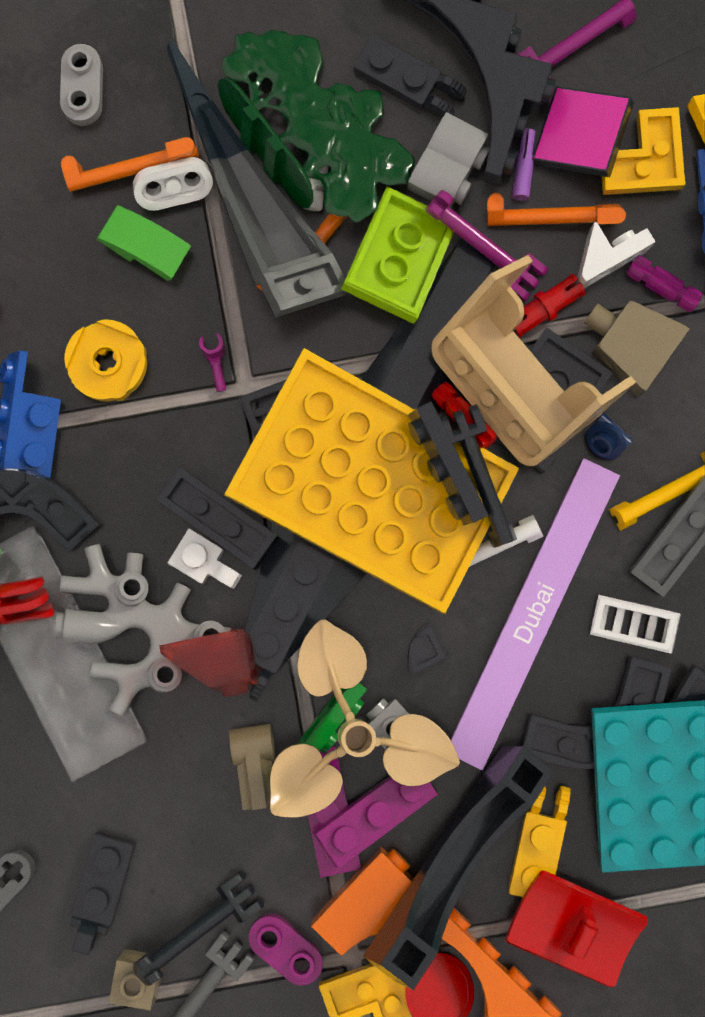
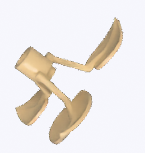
M327 620L318 621L305 636L298 655L297 670L303 687L310 694L324 696L331 691L334 692L335 698L346 719L340 726L337 734L340 746L326 754L323 758L314 746L308 744L291 745L277 756L270 773V810L275 816L302 817L319 812L329 806L337 798L343 783L340 772L335 767L329 765V763L338 757H343L346 753L354 757H364L371 753L375 746H388L383 754L384 768L393 780L406 786H420L429 783L445 772L458 767L460 764L458 754L449 737L438 725L426 717L416 714H406L397 717L390 726V738L376 737L374 729L369 724L360 719H355L342 694L341 688H352L362 680L367 669L366 654L363 647L352 635L337 628Z

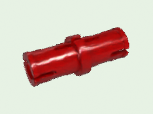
M570 274L565 280L545 293L539 291L533 295V301L524 306L523 320L514 331L516 335L521 338L545 320L551 322L557 318V312L578 298L585 296L586 292L581 282L577 285L575 284L578 278L574 274Z

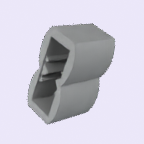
M446 112L408 181V190L430 202L440 190H444L454 199L449 206L450 208H452L455 202L461 205L472 186V183L467 181L468 176L473 168L480 171L489 155L490 148L486 146L489 134Z

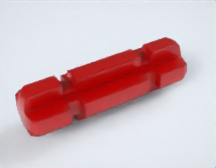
M444 382L432 393L434 401L442 409H445L447 415L454 422L453 413L462 410L467 425L473 423L469 415L468 407L470 405L462 396L458 397L457 391L449 383ZM485 423L487 431L475 437L480 448L488 449L497 440V435Z

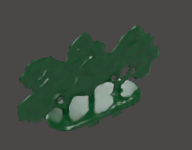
M272 29L260 36L252 32L235 35L236 49L230 55L223 58L221 67L224 74L229 78L219 79L218 92L222 105L233 124L239 130L240 140L251 154L256 152L264 162L263 170L273 183L279 182L302 208L311 207L314 198L309 178L320 180L325 188L324 207L327 213L339 217L349 216L352 221L358 223L378 209L376 184L378 182L385 185L408 183L411 177L410 170L414 169V157L396 139L385 138L371 132L372 125L377 122L378 118L383 116V101L380 91L364 89L356 92L352 86L335 83L328 89L321 88L316 82L318 72L322 67L323 58L319 41L316 38L300 34L292 36L284 31ZM255 72L258 75L256 81L252 83L248 76L250 73ZM264 78H269L273 83L271 92L264 99H261L259 96L264 93L261 89L258 90ZM234 81L248 84L250 99ZM273 97L281 101L279 105H271L268 102ZM263 107L272 108L282 113L288 123L287 130L277 135L259 110ZM284 143H292L295 147L307 152L309 158L303 167ZM326 165L331 167V172L327 174H322L318 171V169Z

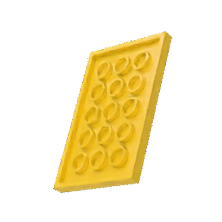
M305 348L299 355L224 493V496L441 614L446 613L491 525L488 516L474 523L463 525L461 519L456 520L450 513L446 504V498L449 495L442 481L437 483L432 477L427 466V460L430 457L423 444L418 445L409 431L408 423L411 420L408 414L414 411V409ZM460 442L453 445L479 495ZM480 448L500 503H502L519 468L488 450Z

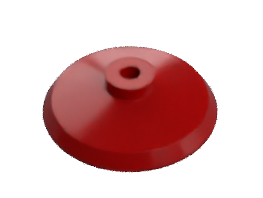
M437 953L416 988L412 990L405 987L407 1007L412 1017H467L474 1002V984L468 969L456 957L445 953Z

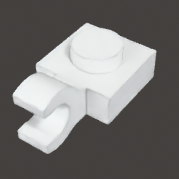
M191 529L187 530L167 562L203 585L211 575L230 588L235 589L243 576L219 561L225 550Z

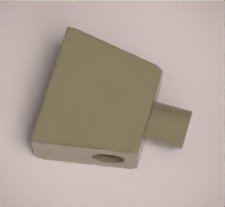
M629 301L618 316L597 303L584 322L588 327L603 336L592 351L594 357L612 371V374L620 382L632 376L636 383L628 390L637 398L646 392L690 329L634 301Z

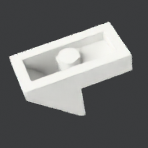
M594 222L587 235L576 285L581 282L583 287L586 288L630 263L638 255L642 256L647 253L655 243L648 228L636 235L633 230L627 231L612 241V248L598 223Z

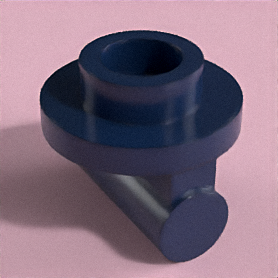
M605 413L597 419L586 435V441L591 451L600 458L607 460L618 458L634 441Z

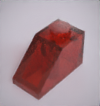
M243 628L159 645L161 655L209 688L217 692L222 691L223 697L247 693V686L258 684L251 637Z

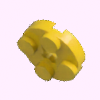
M100 320L86 328L82 327L71 337L65 350V366L72 383L85 396L97 401L109 402L126 399L139 387L144 379L147 369L146 348L131 328L118 321ZM108 351L114 352L115 366L113 368L109 367L106 371H100L101 365L96 361L97 356H105Z

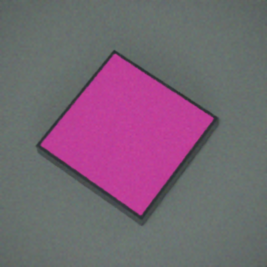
M556 86L532 158L535 165L610 178L634 105L632 97Z

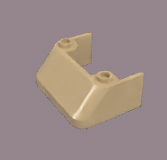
M529 255L491 273L436 335L432 342V355L439 367L471 405H478L483 420L493 429L512 455L524 465L535 466L548 458L598 418L631 388L636 381L630 376L603 395L587 382H577L566 391H563L513 331L523 320L524 307L521 299L510 286L533 262Z

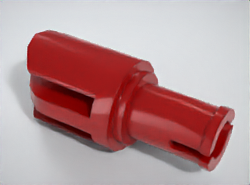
M43 576L0 584L1 624L8 625L44 619L54 615L52 604L46 603L50 598L46 588L41 587L45 583Z

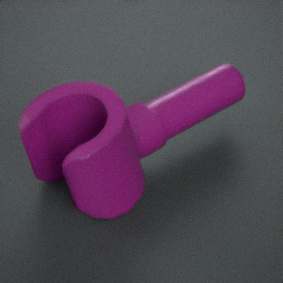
M217 333L218 347L208 350L206 349L205 340L201 336L199 346L203 356L209 360L210 367H212L216 392L226 391L221 366V358L225 354L223 339Z

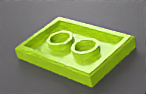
M387 186L341 290L414 324L420 315L454 231L440 220L437 221L425 211L427 205Z

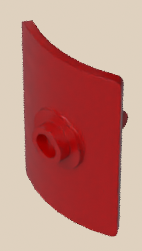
M542 870L537 874L524 894L512 919L505 940L510 945L604 986L615 987L629 951L648 924V917Z

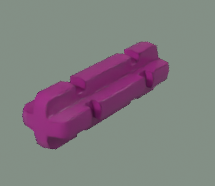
M638 255L634 258L627 270V275L637 282L643 280L646 282L644 286L671 302L673 300L678 301L677 306L687 312H692L698 306L703 295L701 291L691 285L688 288L685 287L683 280L658 265L656 268L650 266L652 262Z

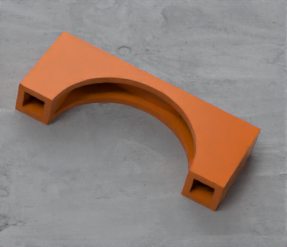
M380 846L361 866V869L357 870L313 917L311 927L341 956L357 943L378 934L414 879L407 872L411 867L410 864L396 850L392 849L387 853ZM453 908L441 940L459 951L475 970L483 990V1017H560L562 1012L545 995L540 1000L528 990L532 983L515 966L508 970L497 959L501 956V953L484 936L478 941L467 930L471 926L469 921L457 909Z

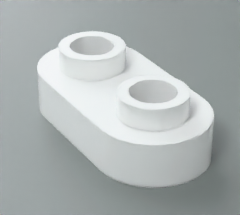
M196 157L183 158L144 168L137 173L133 181L134 197L141 207L153 211L203 199L210 193L213 186L212 174L208 164ZM189 172H196L198 174L194 179L185 178V175ZM152 181L160 184L155 189H150L146 186Z

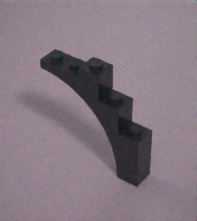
M404 0L434 17L458 40L474 63L486 91L492 120V141L485 170L486 182L501 186L504 174L511 176L516 163L518 152L512 151L516 136L523 138L527 127L529 114L523 111L539 115L542 103L550 104L556 85V79L550 78L552 64L513 54L517 51L522 29L516 28V12L481 4L483 0Z

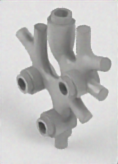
M100 544L84 548L90 567V574L87 577L61 576L60 592L104 596L109 601V606L103 612L66 609V613L57 612L55 637L63 638V642L96 644L111 640L129 628H138L147 633L150 639L148 654L136 664L92 661L90 678L108 679L117 682L119 689L108 710L121 717L124 716L138 691L151 687L159 693H167L179 685L182 672L176 658L182 651L195 649L202 655L211 656L216 653L228 654L229 649L240 650L244 634L231 633V627H223L216 621H205L199 625L185 620L181 609L191 591L188 587L176 583L170 596L159 605H153L146 601L148 583L144 576L141 575L143 554L127 553L124 573L120 576H114L110 573L105 563ZM133 582L138 585L140 591L136 595L130 596L125 593L124 586L127 583ZM205 631H213L217 636L216 644L209 645L205 643L203 633ZM168 668L172 672L170 682L162 683L158 680L157 672L159 669Z

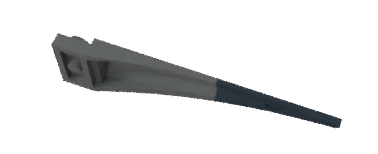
M170 40L167 46L169 57L255 285L261 286L275 317L277 318L344 296L347 292L341 290L345 277L333 253L296 212L257 163L215 105L176 44Z

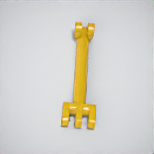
M704 451V452L700 453V456L702 457V459H703V461H704V463H705V451ZM705 465L631 503L624 501L610 508L609 511L612 517L616 516L618 520L616 525L621 531L637 523L638 517L692 490L701 477L705 475Z

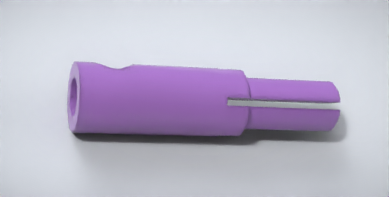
M526 128L524 136L521 138L520 151L516 159L512 198L519 201L529 200L534 164L532 158L536 133L535 130L530 128L529 134L528 128Z

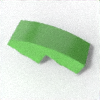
M119 205L115 207L96 240L129 262L135 259L167 281L173 278L191 247L190 244L163 227Z

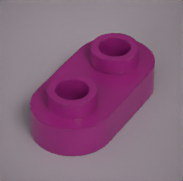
M268 913L261 915L254 921L249 932V943L252 950L260 958L295 985H308L319 977L323 967V956L321 950L314 942L280 915ZM266 931H272L276 934L277 941L274 944H266L262 939V934ZM298 958H305L309 961L310 966L308 969L300 971L294 966V962Z

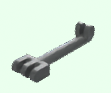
M223 930L205 953V956L212 960L214 964L173 1017H194L226 974H229L238 981L256 956L248 952L242 957L239 964L233 961L243 946L235 941L226 954L220 949L227 943L230 936Z

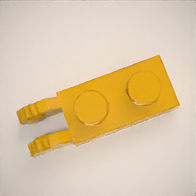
M560 786L559 791H557L553 816L540 814L546 795L545 787L533 806L524 813L508 885L509 894L523 897L534 878L542 870L556 875L567 824L565 817L570 802L571 789L569 787Z

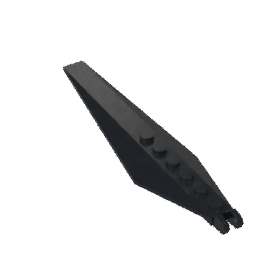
M460 238L438 269L417 321L412 324L403 319L361 380L414 410L432 402L437 414H439L441 407L434 401L432 393L442 383L447 382L450 384L451 380L434 360L432 342L436 335L491 274L494 263L464 239ZM274 522L271 531L279 536V539L262 562L239 651V656L241 657L226 684L232 690L239 686L250 661L264 668L250 690L249 699L255 702L259 700L272 674L276 675L301 647L310 629L318 621L325 620L367 574Z

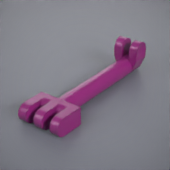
M619 0L610 6V9L539 57H537L531 46L518 55L547 62L554 66L619 22L623 29L633 24L637 18L635 6L631 0Z
M440 190L426 207L425 211L437 221L440 220L499 268L517 261L453 211L449 206L454 199L446 191ZM529 252L524 256L529 255L533 262L510 286L522 302H526L530 294L519 283L522 282L533 290L539 284V281L528 271L532 270L541 277H544L548 272V268Z

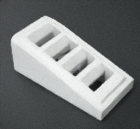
M598 595L590 635L672 654L681 614ZM610 606L617 607L612 631L605 630ZM626 610L633 611L628 635L621 633ZM642 613L650 615L645 639L637 637ZM659 617L666 619L661 643L653 641Z

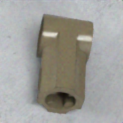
M271 724L230 729V750L233 765L237 766L242 809L258 810L270 807L271 798L270 773L273 761H275V746Z

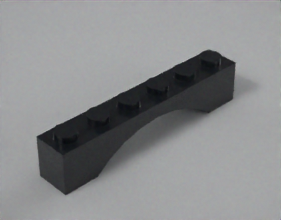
M501 746L363 957L395 982L414 990L439 951L441 939L450 914L470 877L499 838L518 818L533 806L554 771L523 746Z

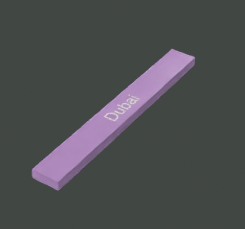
M583 458L580 461L450 740L460 760L483 771L620 475Z

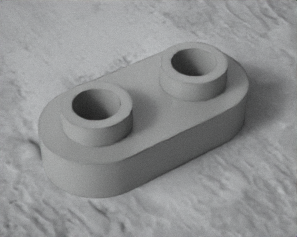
M76 44L69 47L61 59L60 105L66 118L71 123L78 126H87L94 123L102 112L103 64L99 54L93 47L86 44ZM84 58L87 60L83 67L74 66L78 59ZM85 97L86 102L83 105H74L76 98Z

